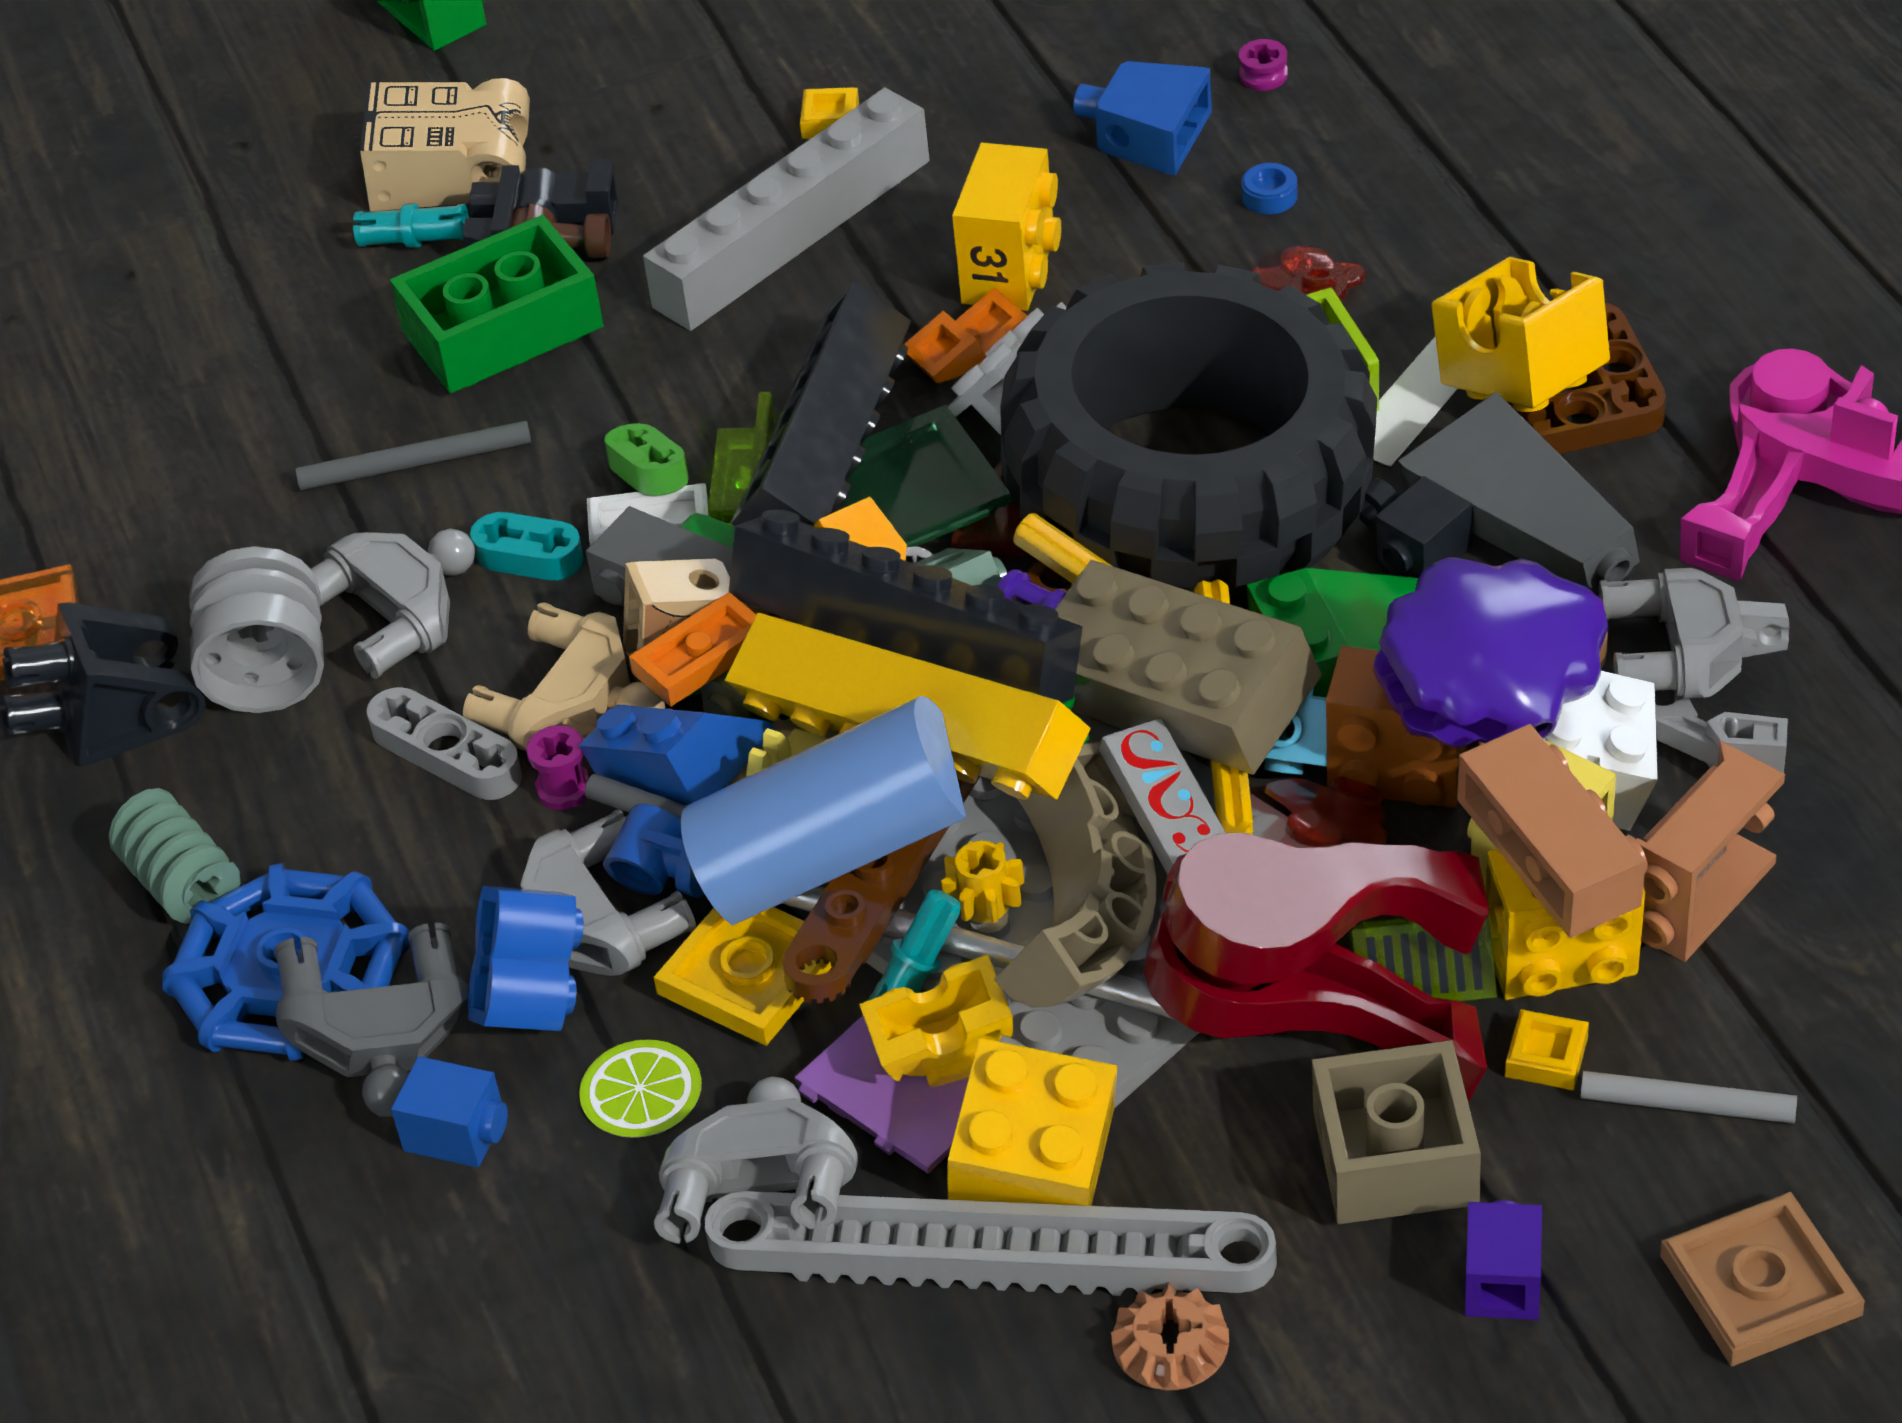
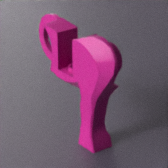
M1792 348L1779 349L1767 353L1755 364L1746 367L1732 381L1729 390L1731 422L1739 451L1737 463L1728 487L1722 496L1716 501L1698 504L1681 518L1679 559L1683 563L1732 580H1741L1748 559L1758 548L1764 532L1771 526L1784 508L1797 480L1817 483L1851 502L1875 510L1902 514V440L1894 451L1898 415L1889 413L1880 401L1871 398L1874 373L1861 365L1851 383L1829 368L1820 357L1808 351Z

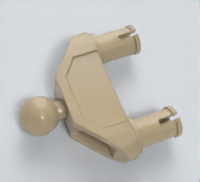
M543 602L537 605L538 611L534 610L531 614L528 624L529 638L536 642H544L566 650L534 692L522 700L488 690V688L481 685L475 686L473 694L469 693L466 697L463 717L487 729L508 735L516 748L527 752V744L530 738L536 732L548 726L562 725L571 727L578 731L584 740L597 727V721L600 716L617 705L665 709V701L643 682H633L630 684L625 655L614 616L595 612L583 617Z

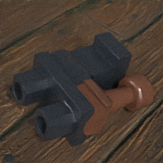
M613 159L590 160L588 172L554 173L546 168L539 167L529 168L520 173L519 165H503L500 182H472L470 192L472 218H465L463 228L465 247L543 214L572 249L584 248L586 256L591 259L609 258L611 234H614L619 203Z

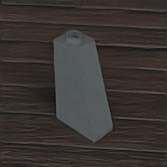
M1497 392L1398 461L1406 490L1423 476L1431 479L1472 503V534L1519 559L1522 558L1536 562L1558 577L1585 586L1594 594L1599 591V581H1621L1630 573L1633 566L1640 562L1633 527Z

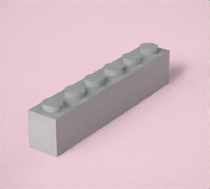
M884 87L644 254L643 260L652 308L687 330L692 331L928 163L930 159L924 109Z

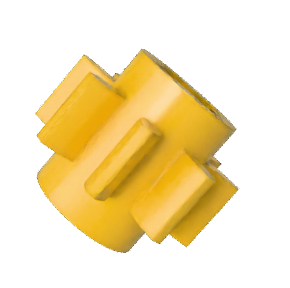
M970 841L957 852L956 857H945L946 877L941 880L942 892L951 895L961 903L962 921L966 922L970 919L979 923H995L1007 913L1010 906H1021L1020 886L1024 884L1023 863L1021 859L1006 861L1004 843L999 842L995 844L990 841Z

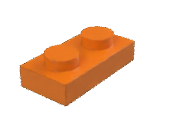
M728 592L631 654L629 659L632 674L672 707L731 668L756 614Z

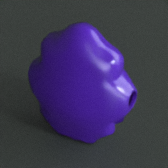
M1456 557L1444 558L1422 571L1416 582L1415 592L1398 597L1389 604L1387 624L1383 627L1379 644L1381 649L1375 657L1373 672L1378 683L1385 690L1389 705L1400 716L1402 724L1409 734L1427 737L1457 749L1475 741L1487 743L1531 724L1544 739L1556 728L1563 704L1589 695L1601 677L1599 653L1608 630L1603 601L1587 587L1558 577L1540 564L1521 558L1500 566H1491Z

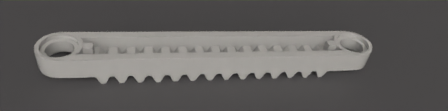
M742 1191L729 1193L719 1198L709 1207L705 1216V1231L709 1250L715 1261L724 1267L744 1271L792 1273L799 1281L805 1282L808 1281L812 1274H820L828 1283H835L840 1275H848L856 1284H864L869 1276H876L884 1285H892L898 1277L905 1278L915 1287H920L925 1279H933L941 1288H949L954 1280H962L969 1289H977L983 1281L991 1282L997 1290L1005 1291L1011 1283H1019L1027 1292H1034L1040 1284H1047L1055 1293H1063L1069 1285H1075L1083 1294L1091 1295L1097 1287H1105L1113 1296H1120L1126 1288H1134L1137 1293L1139 1290H1142L1151 1295L1155 1289L1163 1290L1169 1282L1177 1292H1183L1184 1290L1193 1291L1199 1288L1200 1291L1242 1293L1251 1292L1264 1286L1273 1277L1277 1266L1274 1231L1263 1219L1243 1212L839 1195L837 1215L834 1222L828 1227L822 1228L820 1220L823 1208H820L816 1229H810L801 1226L791 1215L790 1206L795 1193ZM738 1220H751L761 1226L759 1232L753 1238L746 1241H731L723 1236L724 1230L731 1223ZM1238 1241L1249 1242L1260 1251V1254L1254 1260L1243 1264L1231 1263L1224 1259L1220 1253L1226 1245Z

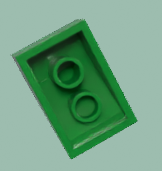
M1303 568L1247 584V606L1249 611L1301 627L1322 675L1314 686L1313 696L1327 698L1341 645L1380 650L1379 641L1383 627L1387 624L1389 604L1398 597L1415 592L1418 578Z

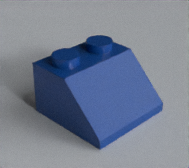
M617 705L600 716L597 721V727L580 743L579 747L594 773L678 803L689 805L725 788L748 763L751 749L753 747L757 749L762 748L765 730L767 728L775 730L771 721L703 712Z

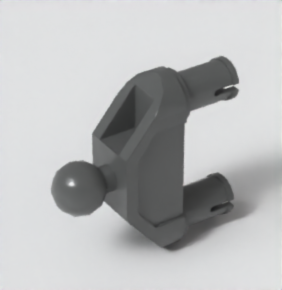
M428 923L417 926L409 932L408 940L409 945L412 947L418 983L328 993L323 990L317 955L318 945L314 939L300 937L302 952L298 953V962L294 938L284 940L274 948L283 998L279 1000L275 1010L278 1029L296 1048L346 1077L367 1075L362 1084V1097L368 1110L379 1117L393 1118L391 1108L409 1075L407 1070L412 1069L418 1056L426 1058L450 1034L468 1010L469 984L465 982L463 977L457 975L450 939L452 937L451 930L446 924L434 923L435 937L431 938V940Z

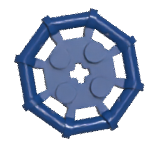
M283 863L269 865L268 873L211 902L201 900L190 910L192 921L173 964L168 966L162 973V987L167 995L177 1000L198 1031L199 1044L210 1051L218 1052L226 1047L288 1055L290 1061L304 1059V1052L289 1042L277 1026L241 1022L247 1013L276 1017L275 1010L279 1000L283 998L278 963L271 960L275 958V946L284 940L294 938L298 962V953L302 952L300 937L314 939L318 945L317 955L323 990L328 993L389 986L400 956L405 954L410 948L408 940L409 930L404 925L396 923L373 892L371 879L360 872L353 871L343 876L285 869ZM262 905L264 912L248 920L246 912ZM349 912H356L365 925L349 929L346 923L343 926L340 919ZM220 937L221 939L214 956H205L212 939ZM372 955L362 982L349 974L356 956ZM220 983L227 992V995L214 1007L202 989Z

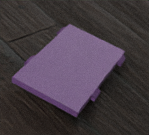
M864 1016L859 1018L795 1077L796 1084L800 1086L798 1092L812 1103L819 1099L828 1105L829 1109L841 1117L847 1118L875 1137L874 1145L888 1155L895 1151L928 1174L950 1153L969 1077L937 1087H930L926 1076H907L903 1074L900 1081L892 1079L881 1066Z

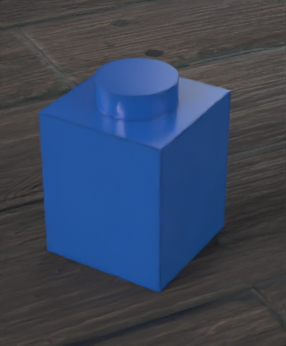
M418 1056L391 1108L403 1151L477 1168L480 1167L490 1144L499 1142L503 1136L508 1117L507 1105L501 1101L494 1072Z

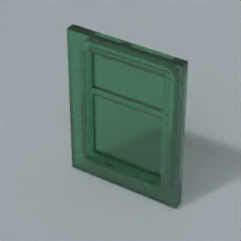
M943 405L869 436L859 444L866 451L856 469L848 478L844 479L851 484V487L842 505L845 508L871 497L907 544V547L919 546L990 516L998 508L1013 501L1009 490L947 405Z

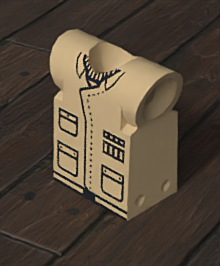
M507 78L491 79L481 83L473 90L466 82L368 83L360 153L370 211L401 209L402 205L408 203H416L419 207L467 204L470 202L472 182H500L503 165H519L520 173L523 172L526 166V154L523 144L527 137L530 97L526 88L519 82Z

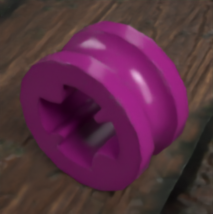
M1258 39L1248 42L1239 50L1238 57L1241 65L1239 78L1241 83L1247 88L1267 91L1276 89L1287 80V50L1280 42L1271 39Z

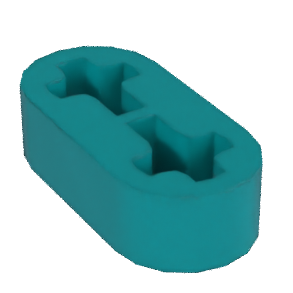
M495 512L478 519L471 528L470 537L475 545L476 561L480 566L491 571L543 580H561L577 573L583 565L584 556L578 530L571 524L563 521L508 512Z

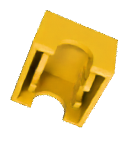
M1509 256L1432 302V313L1441 383L1465 390L1468 397L1473 399H1486L1497 392L1506 402L1512 403L1515 410L1521 412L1541 410L1549 404V399L1566 388L1582 385L1587 381L1588 374L1610 360L1603 280L1599 277L1572 272L1570 273L1572 289L1568 291L1558 288L1551 289L1550 295L1553 297V300L1549 301L1538 286L1534 262Z

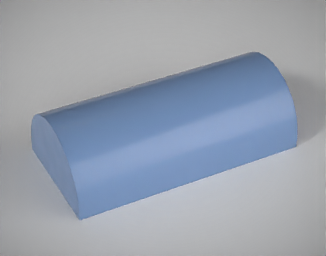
M925 696L916 697L685 806L681 814V834L684 848L701 889L716 911L733 926L966 819L942 710Z

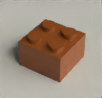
M1341 645L1326 699L1327 791L1410 802L1424 806L1432 805L1457 809L1459 754L1469 751L1470 744L1454 749L1427 737L1409 734L1403 726L1400 716L1389 705L1385 690L1380 686L1373 672L1375 657L1380 650Z

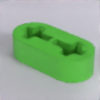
M627 424L619 426L606 434L604 441L610 469L638 492L652 496L674 493L688 484L689 478L685 452L656 428L648 424Z

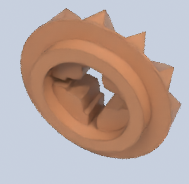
M1169 1282L1163 1291L1148 1295L1139 1290L1133 1304L1128 1308L1118 1309L1116 1325L1113 1332H1111L1114 1356L1122 1370L1136 1382L1160 1390H1180L1205 1381L1222 1365L1229 1347V1328H1227L1220 1304L1211 1305L1203 1298L1199 1288L1190 1293L1177 1292ZM1166 1320H1174L1179 1331L1177 1343L1174 1344V1354H1167L1166 1344H1163L1161 1337L1163 1324L1166 1323Z

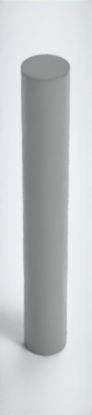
M1583 1071L1581 1099L1795 1124L1797 1095Z

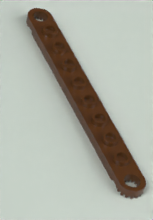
M1040 561L1036 562L1027 572L1032 583L1053 592L1057 589L1047 587L1046 582L1050 585L1052 584V579H1055V582L1059 583L1060 578H1063V583L1068 582V580ZM1070 582V586L1060 589L1068 591L1073 584ZM958 779L964 804L975 784ZM949 826L829 882L783 956L784 980L787 990L790 993L793 992V997L797 999L803 997L806 1003H811L812 999H817V1004L824 1003V998H829L830 1002L835 1000L836 994L842 996L846 992L845 988H850L851 979L861 963L865 964ZM820 959H823L824 964L828 965L830 962L831 967H834L829 972L820 975H810L802 972L805 969V963L808 966L812 965L811 960H815L816 964H820Z

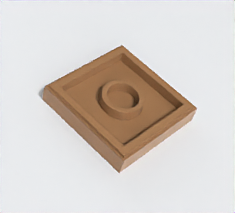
M1792 1192L1785 1193L1661 1241V1258L1731 1367L1863 1316L1865 1300Z

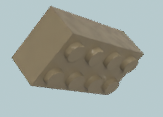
M1094 560L1089 561L1055 608L1059 618L1083 626L1073 695L1075 703L1071 711L1124 730L1161 718L1178 749L1252 775L1255 774L1322 676L1301 627Z

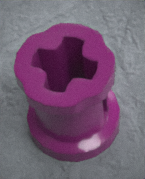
M548 726L536 732L527 744L528 761L538 771L539 775L535 782L539 800L547 808L559 811L580 806L588 799L585 796V787L590 777L588 770L582 766L581 760L584 754L579 747L583 738L578 731L568 726Z

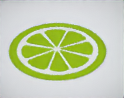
M649 1039L630 1041L604 1052L589 1066L581 1081L580 1102L587 1118L605 1132L631 1138L651 1136L677 1125L692 1111L701 1092V1074L694 1059L676 1045L665 1041Z

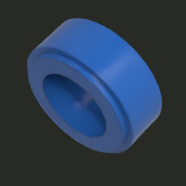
M1258 164L1248 169L1241 178L1242 202L1253 212L1277 214L1288 210L1297 201V176L1293 170L1282 164Z

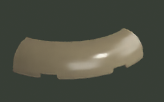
M1101 742L1083 744L1057 800L1033 792L1030 793L1028 800L1018 799L1039 837L1047 858L1053 885L1054 914L1051 927L1043 929L994 980L1010 998L1029 1007H1050L1072 1001L1112 978L1126 965L1132 954L1144 942L1153 920L1156 902V871L1152 847L1150 844L1141 841L1138 837L1131 818L1133 811L1099 751Z

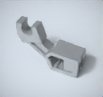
M1674 695V703L1671 705L1660 706L1655 704L1656 740L1706 762L1709 767L1712 765L1718 766L1719 743L1721 740L1784 773L1788 719L1723 712L1705 722L1697 718L1698 714L1689 698L1683 699L1682 696Z

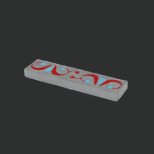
M1161 718L1102 737L1099 751L1167 874L1178 856L1188 853L1195 843L1216 834H1226Z

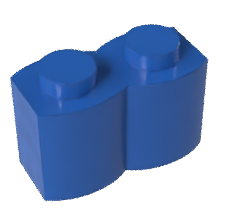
M483 886L476 917V954L469 982V1021L490 1027L562 1030L565 1015L569 1016L573 1012L577 993L575 979L572 975H569L568 963L572 949H576L581 943L584 930L582 911L576 908V896L555 891Z

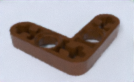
M1605 303L1610 360L1587 375L1592 386L1558 393L1549 399V404L1545 408L1538 411L1521 412L1515 410L1559 454L1648 435L1656 432L1665 420V389L1626 316L1618 307L1610 303ZM1621 363L1632 367V369L1627 372L1615 373L1607 371L1603 367L1608 364ZM1635 393V402H1628L1629 395ZM1573 414H1585L1594 417L1595 420L1588 424H1576L1567 421L1566 418Z

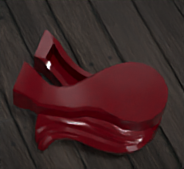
M1248 833L1216 834L1195 843L1188 853L1178 856L1167 875L1163 893V901L1166 902V908L1159 917L1147 948L1143 972L1151 996L1170 1017L1193 1031L1220 1038L1259 1036L1290 1030L1326 1031L1350 1035L1377 1045L1383 1050L1453 1040L1469 1104L1487 1070L1476 1007L1456 1000L1432 997L1406 982L1381 964L1358 955L1336 944V942L1359 921L1380 915L1403 916L1418 924L1443 945L1462 954H1470L1489 912L1479 857L1459 851L1438 852L1416 845H1378L1350 842L1331 847L1297 848Z

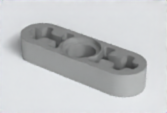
M396 687L384 690L374 696L369 702L367 717L373 738L381 747L480 799L494 800L503 798L515 791L520 785L522 771L517 750L508 739L408 688ZM442 736H455L460 739L455 746L447 750L438 751L428 748L432 741ZM479 765L485 768L481 771Z

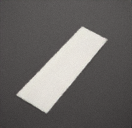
M1435 337L1379 400L1373 460L1391 467L1458 389L1441 383Z

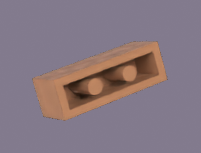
M1531 724L1459 754L1457 800L1569 938L1641 906L1644 874L1648 869L1647 859L1642 847L1634 837L1630 835L1625 836L1609 818L1606 807L1595 791L1591 789L1586 790L1570 771L1567 760L1561 750L1553 744L1548 745Z

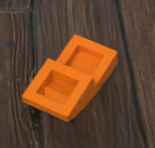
M993 288L957 320H954L945 311H942L905 343L908 347L905 356L935 383L948 381L966 374L976 364L979 365L987 357L985 353L1008 331H1013L1028 315L996 288Z

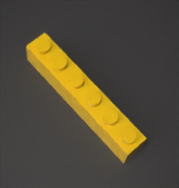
M759 612L725 678L727 683L745 696L742 705L749 711L771 721H777L780 714L790 716L791 722L819 736H825L828 729L842 733L916 697L925 696L942 710L957 779L975 784L979 776L991 779V784L1000 791L1022 800H1028L1031 792L1055 800L1058 799L1091 729L1058 700Z

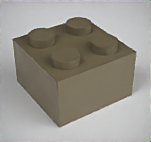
M1453 1040L1312 1059L1313 1113L1337 1224L1468 1207V1202H1480L1481 1152Z

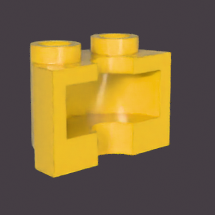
M988 954L949 967L943 971L940 983L929 991L915 993L909 988L899 987L891 989L877 998L859 1004L881 1066L892 1079L900 1081L903 1074L907 1076H926L930 1087H937L965 1079L970 1076L979 1038L1000 1041L1002 1035L1011 1038L1013 1034L1012 1013L1002 988L994 980L997 975Z

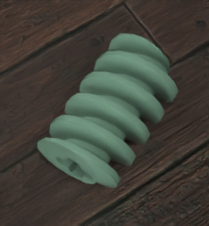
M160 788L146 789L132 796L120 807L112 820L109 831L111 849L172 919L184 924L191 923L190 910L199 901L211 902L239 888L240 871L234 862H229V858L224 851L216 846L211 837L203 832L194 819L190 818L187 811L182 805L177 803L169 791Z

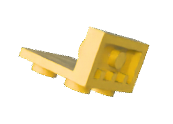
M1497 849L1487 851L1485 892L1489 912L1484 922L1483 939L1505 1000L1525 996H1545L1556 990L1592 983L1609 984L1623 977L1633 976L1638 973L1645 902L1644 887L1640 907L1569 938Z

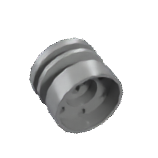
M256 546L229 550L207 561L194 576L189 594L191 609L190 625L192 628L190 664L196 687L212 702L234 711L251 713L282 710L305 699L319 684L324 668L323 637L320 630L322 621L320 610L321 595L315 573L301 559L280 549Z

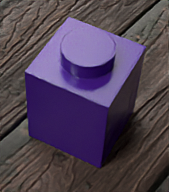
M1499 1200L1491 1203L1468 1202L1465 1316L1539 1320L1542 1205L1519 1204L1508 1200Z

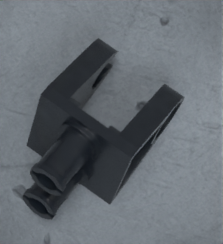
M71 602L59 603L57 605L54 643L29 647H5L3 650L5 656L3 658V670L9 688L51 682L50 691L24 695H2L0 697V722L4 734L10 736L30 731L59 729L61 733H66L79 766L93 764L184 731L201 718L206 705L204 695L196 687L193 676L181 670L171 669L175 664L173 657L176 655L179 646L178 637L170 622L160 616ZM152 640L164 642L160 650L153 655L147 657L134 655L136 649L145 642ZM183 692L188 694L187 701L182 700L173 707L159 708L156 706L157 702L169 693Z

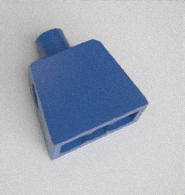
M1127 61L1120 64L1106 88L1080 84L1074 97L1073 111L1075 116L1096 120L1097 147L1103 153L1166 174L1176 175L1212 113L1210 68Z

